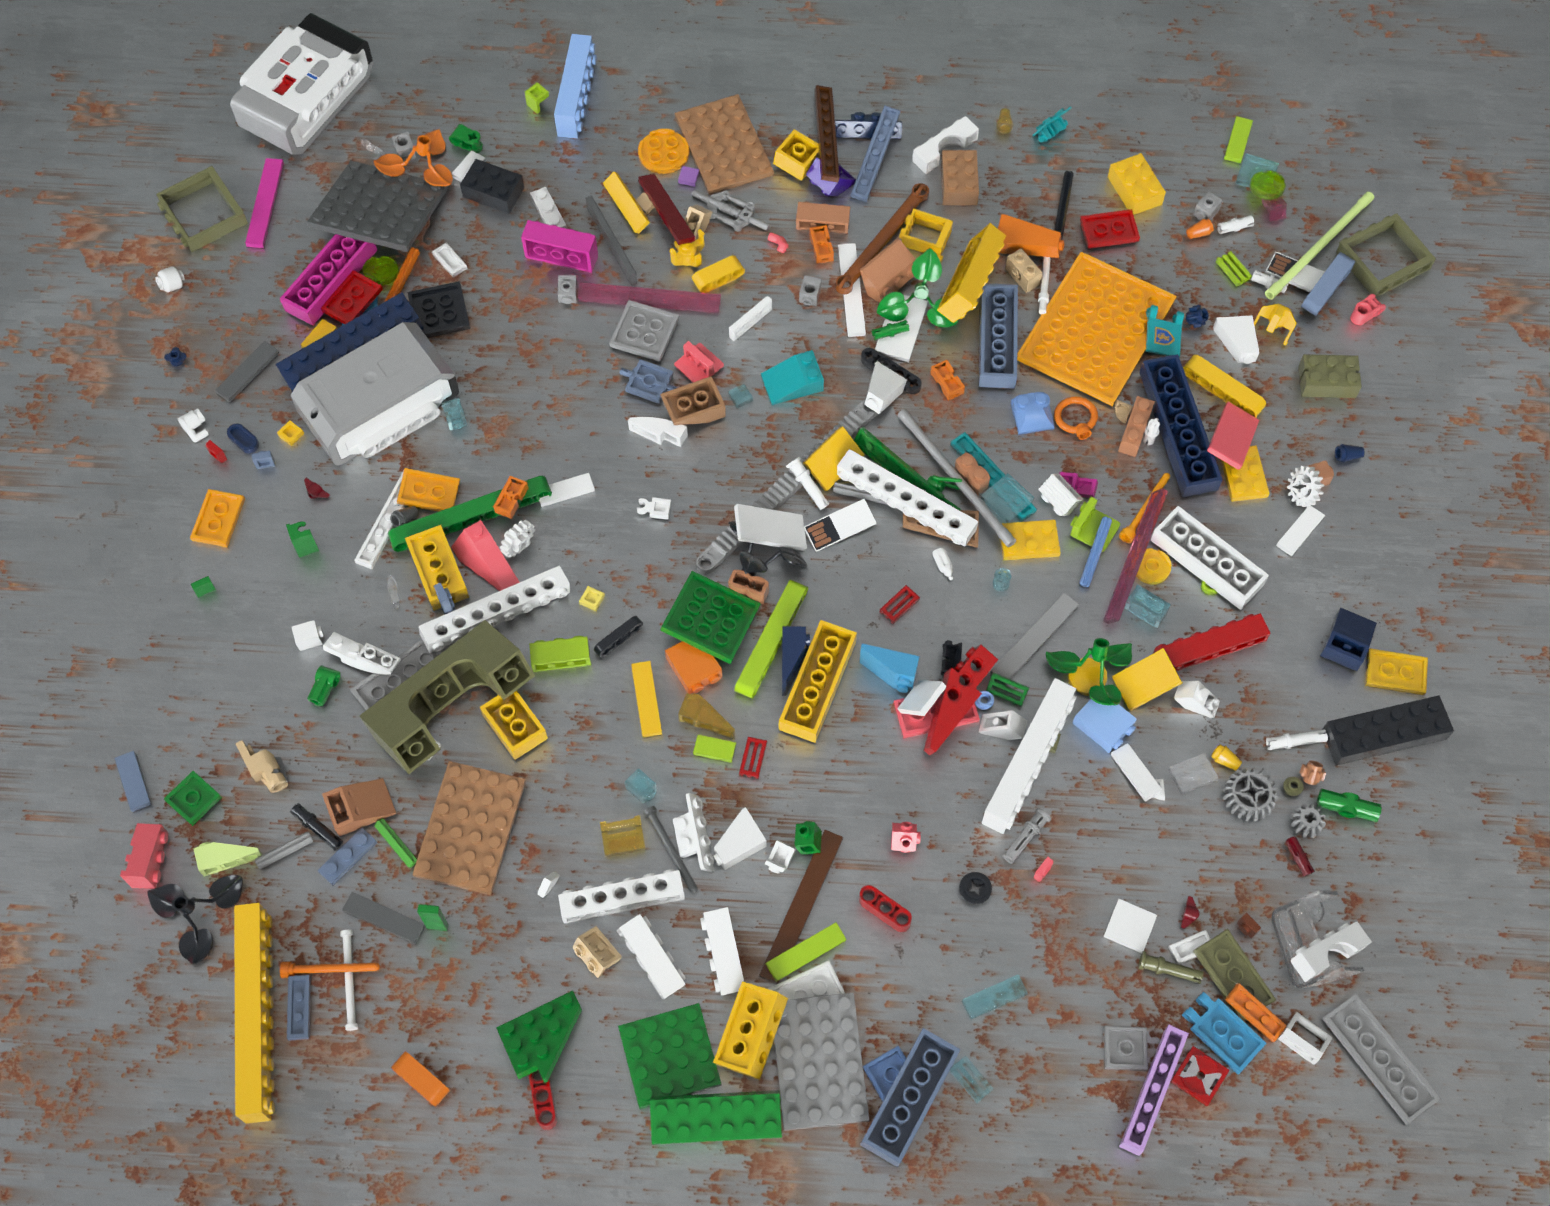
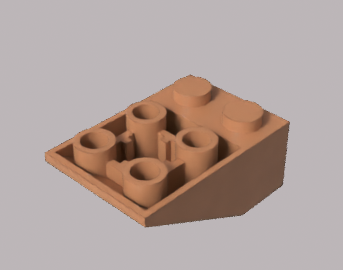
M383 778L340 786L322 794L334 829L339 837L373 824L382 818L385 819L397 814Z

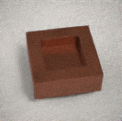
M1245 913L1237 922L1240 931L1251 939L1261 929L1248 913Z

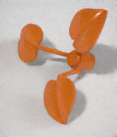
M440 129L418 136L417 144L413 146V150L405 162L396 154H385L374 160V165L380 172L396 177L404 174V166L408 164L415 151H417L420 156L427 155L430 169H426L423 175L428 184L433 186H449L453 182L452 174L447 167L442 164H437L433 167L431 164L430 154L439 155L446 149Z

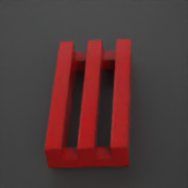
M905 585L879 612L884 614L894 624L920 600V597ZM906 592L909 593L889 612L887 611ZM912 596L914 597V598H913L912 600H910L898 613H896V614L893 616V614H894L899 608H901Z
M753 737L747 738L739 775H747V777L751 778L752 776L755 779H759L767 740ZM751 742H753L755 744L749 764V769L745 770ZM762 744L756 772H753L758 746Z

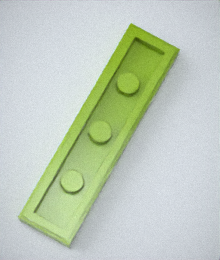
M837 922L768 961L766 965L777 982L842 944L847 939Z

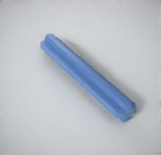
M1102 517L1079 583L1083 587L1088 588L1090 586L1112 523L1111 518Z

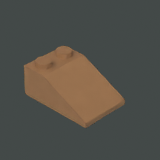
M712 376L660 394L674 425L709 423L726 417L725 403Z

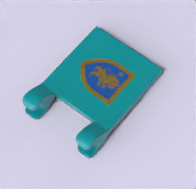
M1151 305V308L1146 310L1148 318L1146 351L1164 356L1178 354L1180 358L1184 313L1177 311V314H1174L1172 317L1173 322L1156 319L1158 306Z

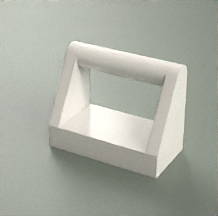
M1296 1012L1278 1039L1314 1065L1319 1061L1333 1037ZM1295 1022H1298L1324 1041L1319 1050L1291 1031Z

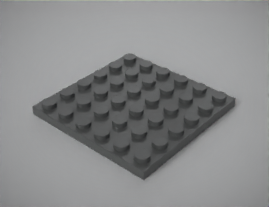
M350 161L308 219L307 225L313 229L408 252L446 194L448 186H433L428 184L424 178L405 173L396 177L388 176L380 172L373 165Z

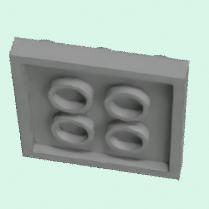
M628 300L609 345L612 348L660 362L678 323L679 315Z

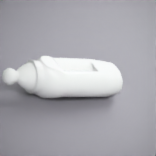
M944 548L934 550L932 552L933 558L939 570L949 577V580H953V565Z

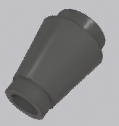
M412 506L393 511V514L390 516L392 525L398 527L411 522L419 515L418 509Z

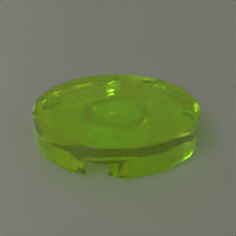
M1260 171L1253 175L1250 189L1258 198L1264 200L1277 199L1285 191V179L1274 171Z
M381 256V258L372 257L363 265V276L380 285L390 284L395 281L399 272L396 261L386 256Z

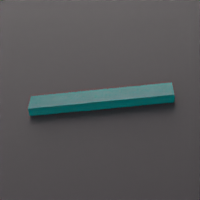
M966 432L951 441L950 445L960 456L964 453H969L976 459L978 465L989 473V487L1021 522L1036 513L1037 508Z

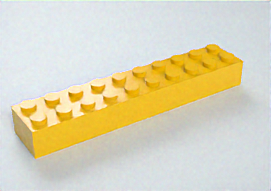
M260 903L234 906L235 1116L246 1124L272 1121L271 1114L275 1112L274 1101H271V1093L274 1092V1080L271 1079V1071H274V1060L271 1058L274 1040L270 1035V1029L274 1027L273 1017L270 1016V1009L273 1008V997L270 996V988L273 987V978L270 975L273 959L269 952V947L273 945L272 936L269 935V927H272V916L267 913V910Z

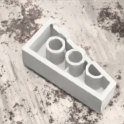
M728 907L704 912L703 918H700L702 930H706L708 938H705L707 951L711 950L713 958L709 959L711 971H716L717 979L714 980L715 990L720 992L721 996L738 992L742 981L744 982Z

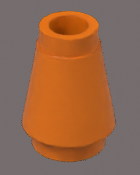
M1203 218L1186 230L1187 237L1192 239L1210 235L1214 231L1211 220Z

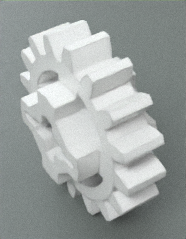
M1301 466L1295 468L1296 472H1291L1292 478L1288 479L1290 485L1287 486L1291 492L1288 495L1293 496L1291 501L1296 502L1297 506L1309 507L1310 505H1315V501H1320L1319 494L1324 493L1321 490L1324 484L1320 482L1323 477H1318L1320 472L1314 471L1315 467Z
M526 519L524 521L520 520L519 524H514L513 528H510L504 534L505 539L501 541L502 545L500 546L501 552L509 558L515 557L517 553L520 554L523 549L530 545V538L534 536L532 533L535 531V526Z

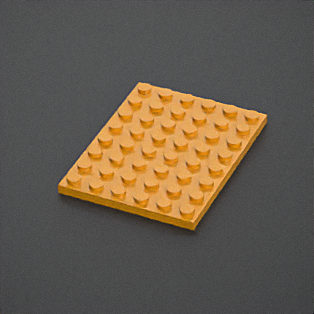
M1080 252L1048 303L1046 313L1040 316L1017 353V360L1113 406L1146 351L1148 321L1146 310L1151 308V305L1158 306L1156 319L1164 320L1177 296Z

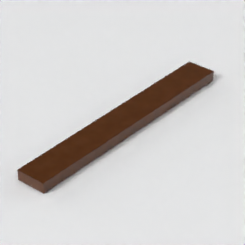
M816 85L814 91L821 180L838 183L840 176L833 92L831 87Z
M824 830L821 837V852L813 854L759 977L779 984L780 980L775 981L766 963L796 946L843 841L842 836Z

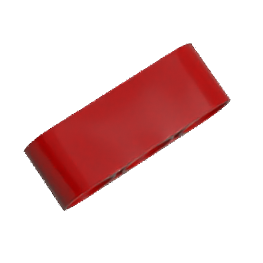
M866 885L860 890L859 903L863 908L898 932H906L910 928L912 916L907 909L874 886ZM865 894H872L874 898L872 900H865L863 896ZM887 905L891 910L883 912L880 910V907ZM904 917L908 922L900 924L897 922V919Z
M537 1070L529 1074L535 1116L542 1129L550 1130L557 1123L551 1080L549 1078L545 1084L543 1079L540 1081L535 1080L534 1076L539 1072ZM540 1093H548L546 1101H538ZM544 1114H551L552 1119L550 1122H541Z

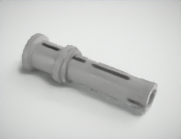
M1040 808L1035 810V815L1031 820L1026 821L1025 829L1006 853L1003 854V858L1011 864L1014 863L1015 859L1032 838L1041 833V829L1046 822L1051 821L1049 814Z

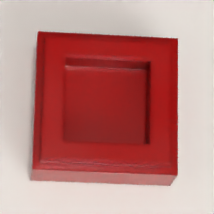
M211 440L205 444L208 452L220 463L223 464L227 460L223 450Z

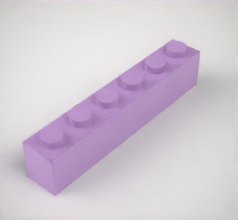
M1168 1025L1164 1030L1119 1145L1120 1148L1138 1156L1143 1153L1189 1033L1171 1025Z

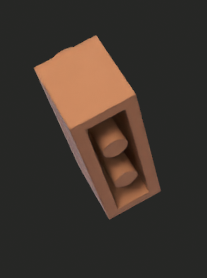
M798 202L796 215L797 230H809L812 227L827 225L828 232L848 234L850 206Z
M1137 396L1118 452L1136 457L1155 401Z

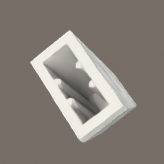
M1253 316L1217 317L1213 330L1237 363L1249 364L1256 362L1259 355V347Z
M877 361L871 375L864 405L880 414L903 393L907 380Z
M746 807L741 810L714 847L715 855H713V858L718 866L722 865L724 870L766 847V839Z

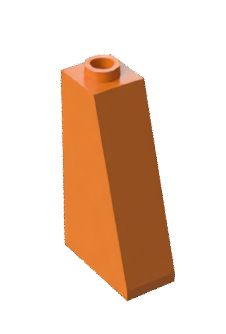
M1001 214L998 229L1006 237L1003 242L1005 245L999 253L1012 254L1022 248L1028 256L1059 258L1060 251L1064 249V240L1061 239L1060 232Z

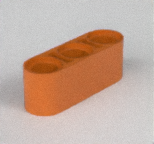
M406 1051L391 1066L392 1070L434 1107L450 1091Z

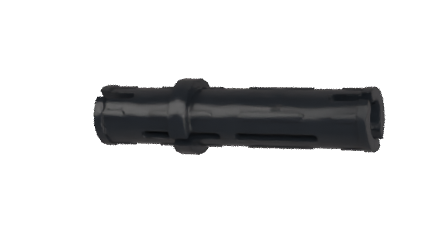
M300 803L293 806L290 813L302 822V826L313 831L334 851L342 845L343 840L322 824L314 813L307 811Z

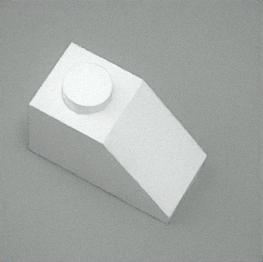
M1013 710L983 714L979 733L1006 740L1024 738L1027 720Z

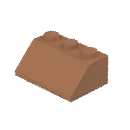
M897 238L860 269L867 296L878 302L887 294L899 290L914 277L912 264L915 258L900 239Z

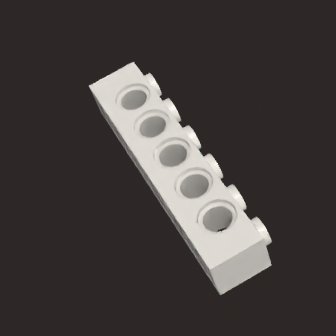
M674 869L665 870L662 874L657 875L654 873L645 874L643 878L638 879L629 877L625 878L623 882L618 883L613 881L605 882L603 886L598 887L590 885L578 891L566 890L558 895L564 924L685 899L680 871H675ZM661 883L667 885L664 890H658L656 887ZM641 887L647 889L644 894L636 893L637 889ZM619 892L627 893L622 899L616 897ZM599 896L606 897V900L602 903L596 901ZM577 901H586V904L584 906H576Z

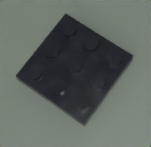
M460 281L407 292L409 303L418 315L424 327L422 331L427 338L471 329Z

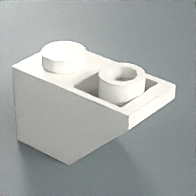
M1182 681V684L1178 685L1174 699L1185 709L1209 718L1215 717L1220 703L1200 681Z

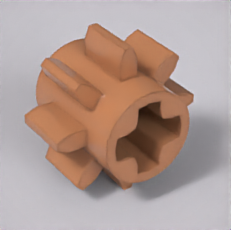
M1310 760L1307 765L1302 764L1299 772L1303 777V781L1311 785H1317L1319 781L1324 782L1326 776L1323 764Z

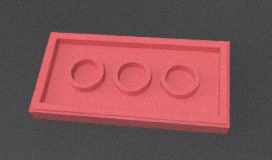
M1227 402L1207 451L1239 470L1244 463L1259 420L1232 403Z
M948 691V697L953 700V694ZM905 698L894 700L893 704L903 738L929 732L937 700L925 716L900 713L897 708ZM975 703L956 727L979 722L980 718Z

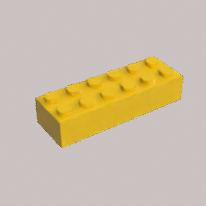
M991 223L969 241L937 311L953 323L959 318L963 319L969 310L972 311L977 306V299L984 291L982 288L988 282V275L994 269L993 264L1000 256L998 253L1005 245L1003 242L1006 235Z
M820 620L779 719V730L816 743L856 644L857 632Z

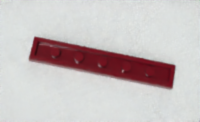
M655 173L639 176V184L678 245L695 242V235Z

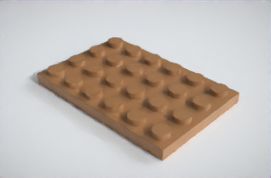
M739 94L675 113V119L683 137L686 138L689 151L697 169H699L700 176L709 195L774 176L773 168Z
M449 761L412 875L492 895L526 780Z

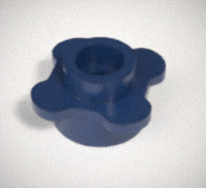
M174 347L169 354L164 356L165 360L170 361L174 367L182 365L187 357L178 347Z

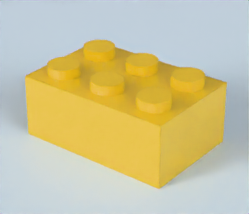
M1142 153L1110 164L1108 179L1127 210L1132 209L1133 215L1163 204L1166 191Z
M517 691L505 700L497 695L480 706L483 717L514 760L548 739L546 730Z

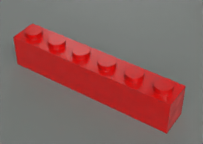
M1261 613L1257 615L1249 614L1242 620H1231L1224 626H1214L1206 632H1196L1185 639L1178 638L1171 644H1160L1155 647L1153 653L1164 648L1175 670L1179 671L1265 642L1271 633Z

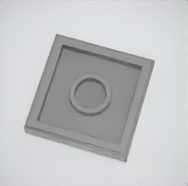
M1104 1026L1105 1069L1148 1071L1147 1027Z

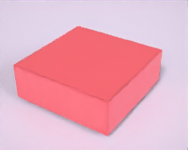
M1047 857L1037 869L1033 878L1041 882L1052 868L1053 860Z

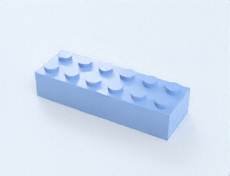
M571 35L554 113L558 137L578 139L579 132H582L583 122L581 120L585 118L584 106L588 104L587 92L591 90L590 78L594 76L593 65H596L597 55L594 54L595 43L592 42V36Z

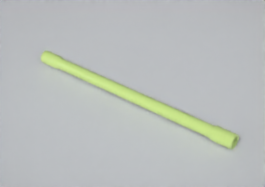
M1366 192L1277 282L1265 291V296L1270 300L1274 299L1362 209L1366 208L1374 200L1373 193Z

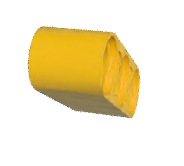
M732 255L695 272L692 280L700 293L705 294L738 279L745 273V269L738 258Z

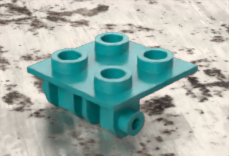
M1071 107L1066 110L1062 108L1054 116L1044 120L1042 124L1036 127L1037 131L1032 136L1037 134L1039 136L1038 140L1042 143L1066 129L1068 122L1065 119L1063 120L1062 116Z

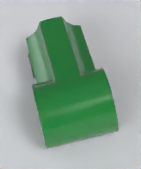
M321 665L315 674V683L307 698L308 701L317 706H324L332 688H335L339 683L340 671Z

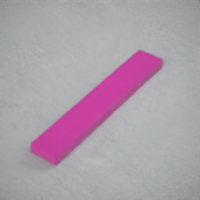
M266 158L245 241L246 247L264 248L284 166L283 159Z

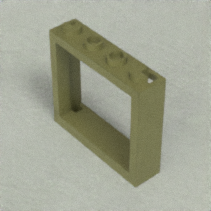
M213 166L156 194L159 200L157 203L161 211L165 210L166 213L164 215L167 221L174 224L172 228L176 235L180 234L182 236L180 238L184 247L188 246L191 252L248 224L244 212ZM213 183L234 215L189 237L169 205Z
M1397 213L1392 216H1386L1382 221L1371 224L1363 231H1357L1349 238H1343L1339 242L1336 251L1337 255L1339 252H1342L1356 261L1351 270L1367 291L1370 294L1374 293L1376 297L1430 270L1436 260ZM1392 228L1419 260L1378 281L1352 250V247Z

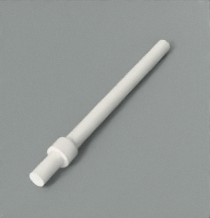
M1051 257L1043 258L1041 293L1038 295L1040 314L1046 313L1047 303L1049 302L1048 283Z

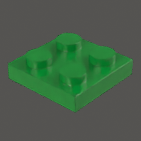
M192 771L164 798V801L191 826H194L222 797L197 773Z

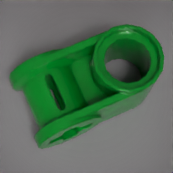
M459 124L449 136V140L454 146L469 152L472 150L479 153L483 149L480 133L462 124Z

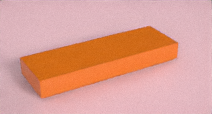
M1237 983L1224 999L1271 1042H1275L1287 1027L1286 1024L1240 983Z

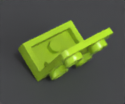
M1093 497L1088 502L1084 501L1079 510L1081 514L1079 517L1075 516L1070 524L1072 526L1070 536L1091 547L1102 517L1111 518L1095 509L1098 500ZM1111 518L1112 523L1102 552L1106 550L1120 527V522Z

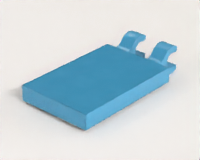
M1203 992L1195 1001L1200 1006L1206 1008L1207 1011L1200 1017L1193 1008L1189 1007L1182 1016L1194 1024L1190 1030L1238 1075L1267 1043L1219 998L1214 1002Z

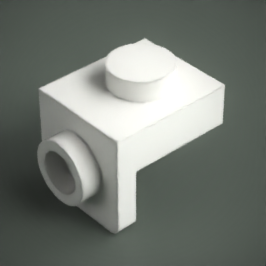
M777 840L769 859L765 862L769 866L768 869L775 873L786 871L796 848Z

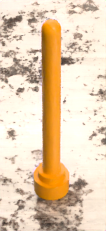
M1169 473L1163 474L1131 524L1121 530L1119 538L1122 541L1132 543L1136 537V528L1170 479Z

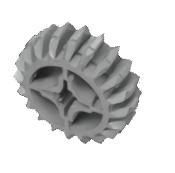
M1247 767L1242 772L1237 770L1235 775L1231 774L1229 776V780L1225 782L1226 787L1223 788V793H1225L1223 800L1228 801L1226 807L1233 808L1231 814L1239 813L1238 818H1241L1242 815L1245 816L1246 821H1249L1250 817L1254 821H1257L1258 817L1264 819L1266 814L1270 815L1272 809L1276 807L1275 802L1278 800V796L1275 794L1278 790L1277 788H1272L1275 785V781L1269 782V775L1262 776L1263 770L1259 771V773H1256L1255 768H1252L1250 772ZM1244 782L1243 789L1235 792L1236 785ZM1265 797V804L1257 807L1258 799Z

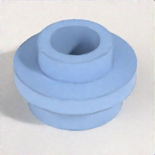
M980 691L982 694L976 700L975 705L981 710H988L994 704V697L988 691ZM981 699H986L987 703H982Z

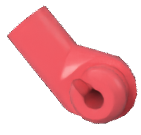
M770 232L768 241L778 244L777 251L785 253L789 246L786 239Z

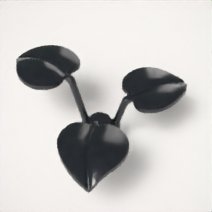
M729 521L730 528L737 535L736 521ZM750 543L748 552L741 551L739 554L743 567L741 570L750 576H756L757 572H767V565L778 556H782L788 563L804 567L808 566L804 558L796 550L787 547H780L779 551L765 563L751 554L754 543Z
M229 875L217 879L209 888V894L213 897L212 899H197L195 897L190 899L184 895L182 888L176 884H166L147 891L149 902L159 916L171 918L178 911L183 914V917L192 926L194 931L186 932L179 941L181 955L192 965L201 962L209 954L213 945L211 932L205 928L198 930L189 916L195 909V903H214L216 901L217 906L220 908L233 907L240 900L243 878L239 875Z

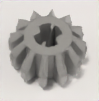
M1304 803L1301 805V808L1296 807L1290 819L1293 820L1291 827H1297L1295 832L1299 833L1301 831L1303 838L1308 834L1311 838H1314L1316 834L1322 833V828L1326 826V822L1323 821L1326 817L1324 814H1319L1321 808L1315 810L1314 804H1310L1308 808Z

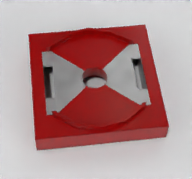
M1192 1046L1170 1082L1205 1106H1208L1230 1070L1195 1046ZM1190 1060L1191 1064L1186 1072H1184L1183 1069ZM1197 1072H1202L1204 1079H1198ZM1217 1078L1218 1081L1211 1090L1210 1087L1213 1084L1214 1080Z

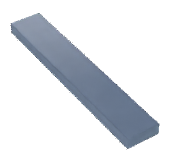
M884 105L850 197L867 202L901 110Z

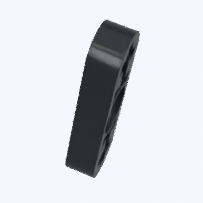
M637 616L631 617L595 645L594 651L600 658L607 656L643 627V622Z

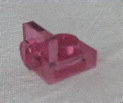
M1279 194L1262 197V204L1268 210V220L1270 222L1286 218L1287 203Z

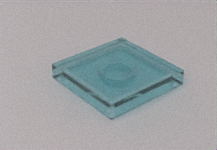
M1245 154L1236 184L1269 193L1279 163Z
M1007 473L982 494L981 499L1008 523L1034 501V496Z

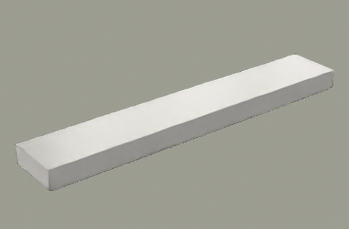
M855 243L838 244L841 275H844L857 259ZM858 278L853 284L852 292L843 294L848 337L866 336L860 279ZM845 282L843 288L849 287L850 284Z
M404 471L354 560L356 564L373 569L389 540V530L395 528L390 521L391 514L395 510L407 507L406 505L397 504Z

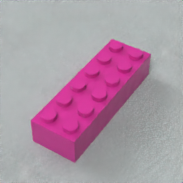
M335 234L281 296L280 301L285 311L314 326L324 314L321 310L324 303L353 270L358 273L377 252L376 244Z

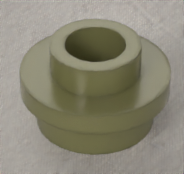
M1288 777L1283 783V789L1289 796L1300 795L1304 788L1302 781L1297 777ZM1290 784H1295L1297 788H1292Z

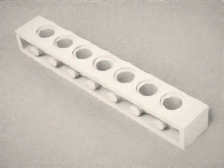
M850 449L837 465V475L842 480L853 483L858 489L869 492L874 498L885 501L890 507L901 510L906 516L913 517L922 525L933 528L938 534L949 537L955 544L966 546L977 530L978 521ZM918 507H925L926 509L921 510ZM934 516H941L942 518L937 519ZM951 525H957L958 527L953 528Z
M559 565L419 625L420 636L429 653L441 651L444 647L457 642L484 620L495 627L503 621L514 619L519 614L528 613L540 605H547L556 598L565 597L570 593V583ZM534 594L535 596L529 597L527 595ZM499 609L500 611L493 612L492 610ZM482 617V619L476 620L474 618ZM441 632H446L445 635H439Z

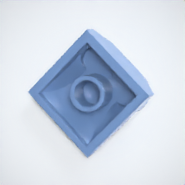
M1046 393L1022 394L1011 400L1010 404L1018 435L1055 428L1049 405L1050 398Z

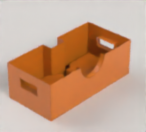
M827 225L809 228V236L814 248L816 263L834 261V251L830 242Z
M948 360L931 366L930 373L936 383L940 384L942 392L948 401L964 394L965 386L958 376L954 377V369Z
M509 476L493 506L495 513L512 519L519 507L517 501H522L528 490L527 482Z

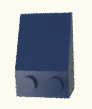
M782 626V696L787 695L809 649L810 634H806V627Z

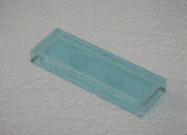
M1016 975L962 999V1003L972 1020L1024 997L1028 993L1019 975Z

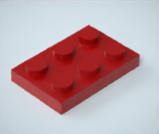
M1132 209L1080 217L1088 249L1134 243L1140 240Z
M353 270L324 303L321 310L337 321L347 324L365 312L383 290L382 285Z

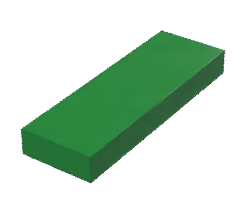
M418 905L417 912L427 929L448 931L449 924L439 906Z

